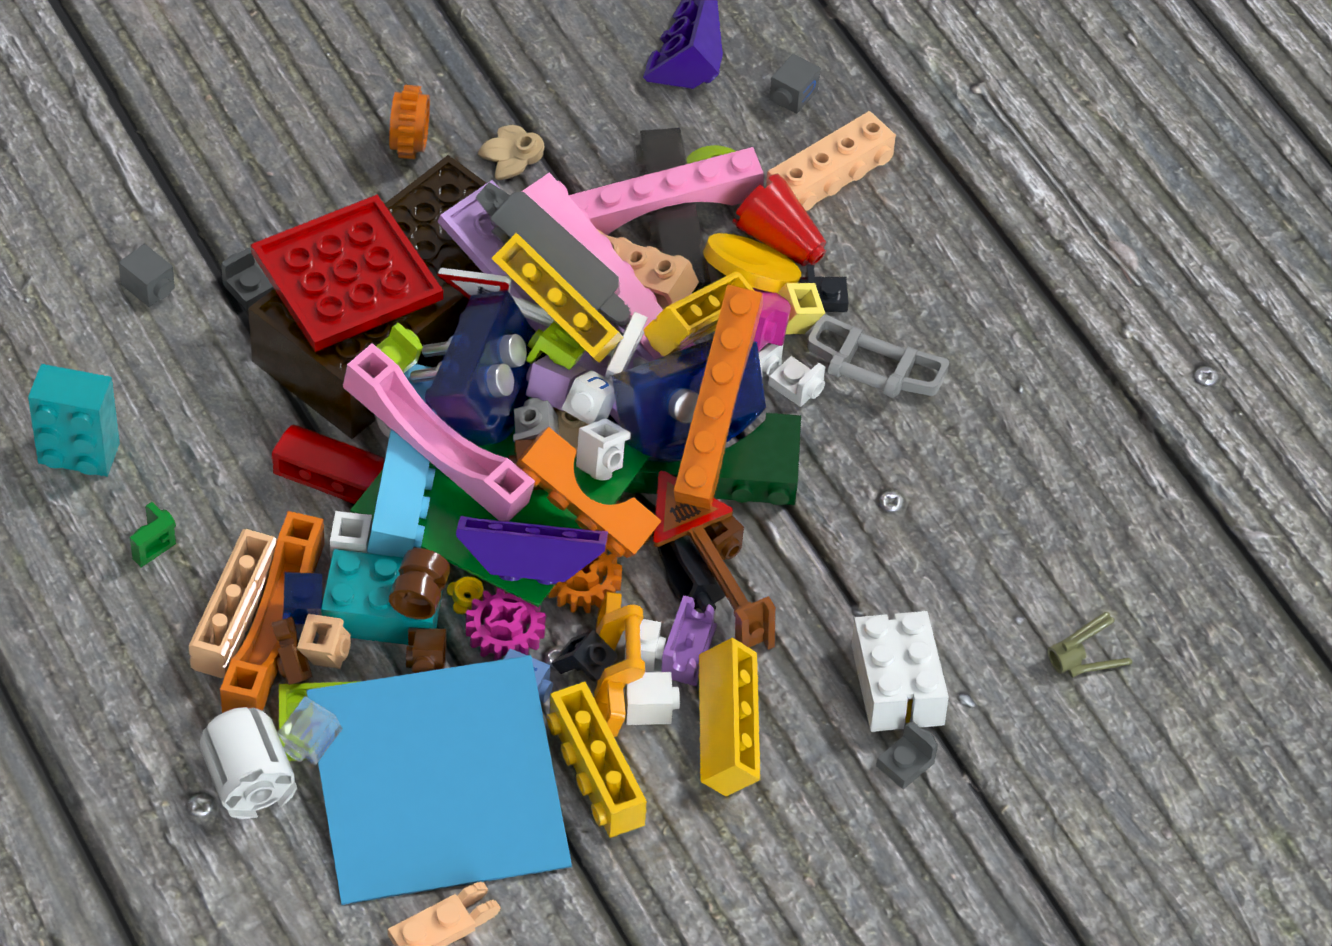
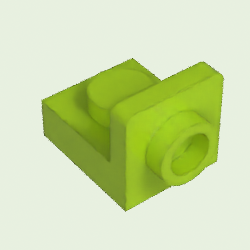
M553 321L545 331L539 328L527 345L532 350L526 361L532 364L544 352L554 363L570 370L580 360L586 350L560 325Z
M400 323L395 324L391 329L390 335L376 346L399 365L403 373L407 372L418 362L423 348L417 335L413 331L405 329Z

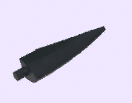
M636 492L634 498L656 515V506L641 493ZM683 536L657 547L665 566L669 584L680 602L683 595L692 597L695 603L694 609L700 608L705 613L707 605H711L715 611L716 605L714 603L724 598L725 594L696 546L686 536Z

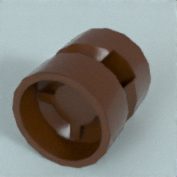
M414 548L408 550L403 557L398 571L400 575L394 581L389 595V603L398 613L406 617L428 619L436 612L441 598V591L444 589L450 573V565L444 557L432 550Z

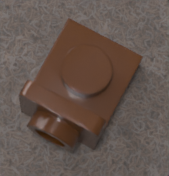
M733 515L704 528L723 560L734 558L742 549L744 526Z

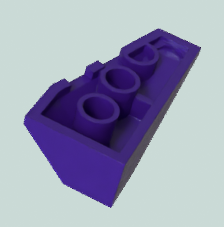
M681 0L672 16L676 22L661 35L660 40L664 44L659 52L655 50L651 53L643 78L647 82L694 89L703 82L706 84L710 83L720 73L719 69L723 51L718 1Z

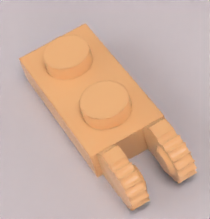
M480 881L465 887L458 895L454 894L388 928V937L394 946H447L474 932L476 927L498 915L501 908L497 901L493 899L488 902L486 901L484 904L482 903L470 914L468 913L466 908L487 894L488 888L484 882Z

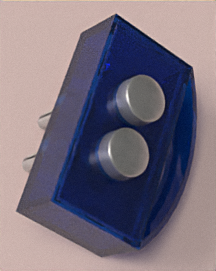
M508 290L471 295L465 311H462L459 316V324L454 336L450 337L448 342L423 345L422 354L424 357L445 355L443 361L434 368L413 370L410 378L413 383L434 380L431 388L426 390V404L432 410L434 409L437 415L462 437L476 446L499 443L505 440L515 429L514 409L524 407V402L529 399V396L526 395L529 383L526 380V375L531 364L526 361V358L532 349L527 345L535 332Z
M713 339L678 350L650 362L642 357H636L633 360V368L612 375L619 425L631 433L630 439L625 441L626 444L651 457L682 459L686 442L676 445L668 444L688 437ZM753 341L745 366L726 442L740 434L766 409L758 346L755 341Z

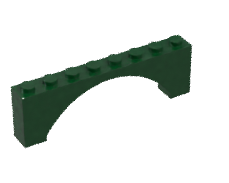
M766 413L765 421L753 432L725 448L714 498L735 500L741 503L760 502L773 505H795L798 487L801 415ZM647 460L625 492L636 494V492L657 494L659 472L665 471L677 478L682 460Z

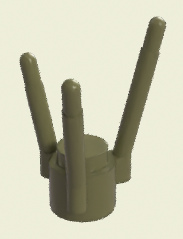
M1104 612L1063 641L1048 647L1047 651L1050 662L1058 673L1061 674L1068 671L1069 675L1073 678L1085 672L1132 664L1131 658H1123L1081 665L1082 660L1086 658V651L1082 642L1114 623L1115 619L1110 616L1109 612Z

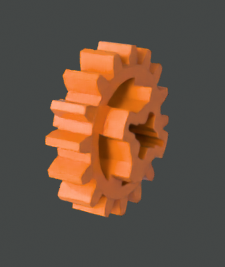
M605 548V552L566 582L556 583L547 595L548 598L557 596V606L562 607L568 603L573 613L577 610L578 606H583L586 613H590L591 605H596L600 608L606 592L616 593V591L621 590L622 565L617 564L618 557L614 554L607 555V549Z

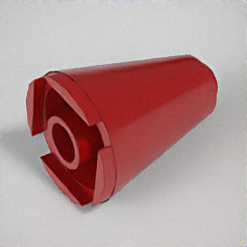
M778 173L770 176L768 179L773 183L766 188L761 184L757 186L737 209L736 214L740 219H733L732 223L741 231L787 256L801 266H806L809 263L811 265L817 264L826 254L824 249L826 240L786 180Z

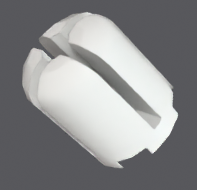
M247 707L231 709L216 716L203 730L200 737V749L221 803L228 810L231 817L238 819L257 818V810L267 808L278 802L279 807H282L293 797L297 790L293 770L272 719L262 710L256 708L248 709Z

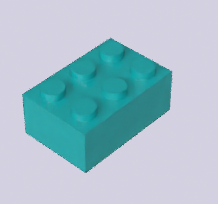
M41 364L28 396L38 464L55 469L64 468L79 471L86 475L108 477L120 445L112 377Z
M334 549L321 608V616L341 618L344 621L343 627L351 634L350 638L408 645L409 628H437L443 590L441 591V598L436 612L431 618L413 619L398 613L389 603V595L394 581L400 575L398 571L403 557Z

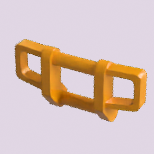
M606 592L597 613L596 633L615 651L625 630L626 660L604 669L601 678L597 680L594 699L613 736L617 737L626 715L623 688L625 684L643 678L645 673V662L641 659L640 625L643 620V609L638 605H627L621 608L622 594Z

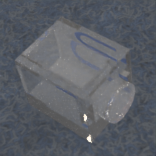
M305 696L278 731V734L285 744L283 750L289 756L299 762H302L305 758L316 765L343 728L336 715Z

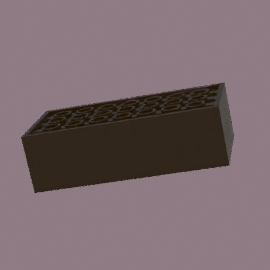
M447 155L385 203L391 215L443 289V300L315 352L275 289H273L248 308L252 362L350 439L356 437L371 425L376 418L374 413L343 388L347 364L371 343L375 346L380 344L390 335L392 327L397 323H400L405 329L413 331L419 338L422 346L448 342L452 336H458L461 341L470 340L472 343L498 322V320L437 275L440 268L483 273L438 223V219L441 214L484 186L486 182L454 158ZM507 308V313H506V315H507L509 312H511L512 310L509 309V308ZM421 351L416 364L434 368L440 362H449L454 357L450 354L424 357Z

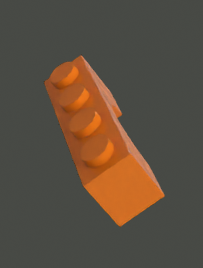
M550 427L541 431L515 465L535 481L534 487L539 485L549 493L547 498L554 506L563 511L567 508L577 517L575 522L582 529L608 531L606 549L620 558L622 555L626 558L635 555L660 524L661 520L634 497L615 505L601 504L590 499L583 493L575 479L574 459L577 450Z

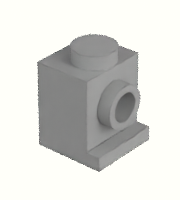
M528 399L524 402V407L514 409L516 433L513 435L514 442L515 440L535 439L547 427H550L559 435L558 415L548 400Z

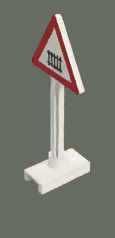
M440 268L437 274L499 322L504 321L507 308L517 314L547 327L553 321L557 323L539 305L510 295L512 279L508 276ZM634 312L623 331L622 336L624 338L608 354L611 358L605 378L617 385H620L644 334L643 328L648 317Z

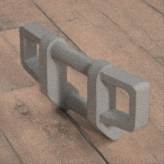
M825 314L816 322L808 337V350L830 362L828 374L835 377L842 375L883 390L884 395L892 398L899 395L901 390L934 396L937 394L948 372V359L928 354L909 346L907 349L866 335L863 329L848 325ZM823 330H829L846 338L839 352L818 341ZM858 347L900 361L895 372L889 378L850 364ZM914 364L938 371L935 379L931 382L908 378Z

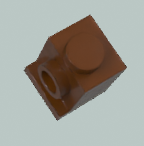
M409 628L408 645L406 647V668H412L413 673L445 669L446 629Z

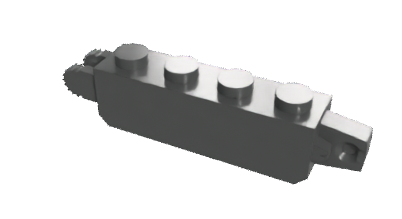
M489 182L475 198L490 216L491 224L495 227L491 232L499 241L505 245L515 233L519 234L600 314L610 322H614V325H617V327H626L632 315H630L631 311H629L630 307H628V304L625 305V302L618 296L620 294L619 277L525 192H513L509 195Z

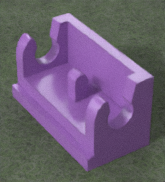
M683 595L663 651L661 672H671V677L674 681L697 686L699 680V654L710 649L717 624L714 623L715 611L711 605H707L705 613H699L694 610V599Z

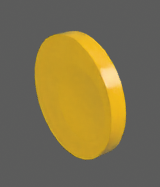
M727 233L713 234L709 236L703 250L705 259L715 269L726 276L735 271L740 272L751 287L759 290L778 293L786 283H798L801 277L799 267L787 256L763 243L743 236Z

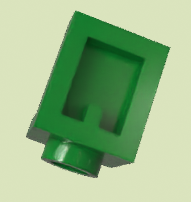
M153 502L145 506L147 525L141 526L130 537L132 559L141 568L176 545L174 529L176 523L174 518L167 510H160Z

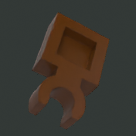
M293 617L273 622V631L281 647L278 649L280 656L277 657V665L282 677H287L289 685L313 677L307 658L297 649L299 641Z

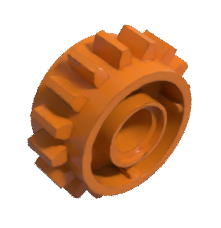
M404 85L403 91H395L393 96L389 147L391 150H397L398 158L415 159L417 152L424 153L426 149L430 118V95L422 94L421 86Z

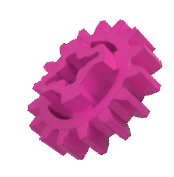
M497 587L496 595L492 596L488 591H484L483 601L478 599L472 600V610L466 611L465 634L470 637V646L472 648L481 646L480 656L482 657L493 653L494 661H497L502 656H506L510 648L528 656L529 648L538 650L540 639L545 637L546 615L540 612L541 605L538 608L511 593H504L503 589ZM530 623L528 631L524 634L523 632L526 631L527 624Z

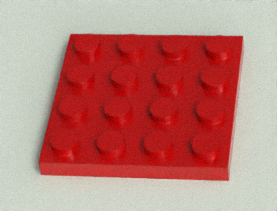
M378 194L251 244V254L315 352L443 300V289Z

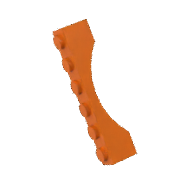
M731 285L726 287L674 488L676 502L711 510L737 395L763 307V293Z
M291 511L287 512L276 542L268 580L257 614L243 645L231 659L220 688L222 713L234 708L244 707L263 711L278 672L277 657L280 656L278 649L281 648L274 634L272 623L289 617H293L296 623L325 545L324 519Z

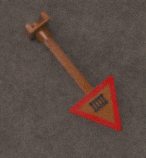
M660 471L655 516L661 522L654 530V546L659 547L683 536H690L734 609L735 639L749 648L761 642H764L768 650L774 648L776 607L769 596L753 603L748 602L704 530L709 525L731 517L733 515V508L713 498L711 510L676 502L674 488L677 478L665 471Z

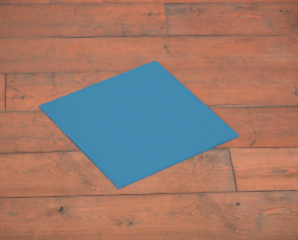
M531 655L306 690L312 725L322 724L327 729V735L316 749L341 905L572 867ZM319 727L313 729L315 744L323 735V730Z

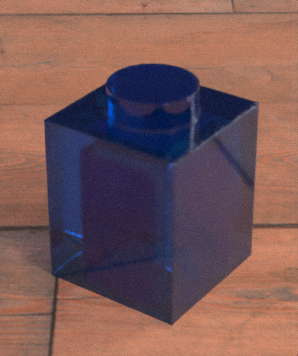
M285 572L282 619L293 617L295 624H305L308 614L321 615L322 574Z

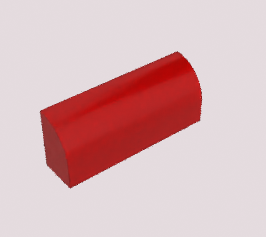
M295 424L287 428L272 451L273 474L356 504L383 470L385 458Z

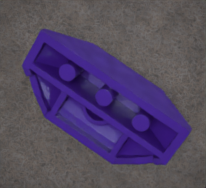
M460 516L456 537L490 575H499L501 579L507 581L528 578L536 579L541 584L553 585L558 582H566L605 552L608 531L573 529Z

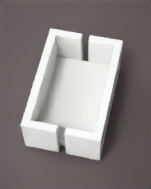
M928 611L896 613L893 620H888L887 614L854 617L851 647L870 731L904 729L907 699H913L910 721H913L919 727L945 725L949 696Z

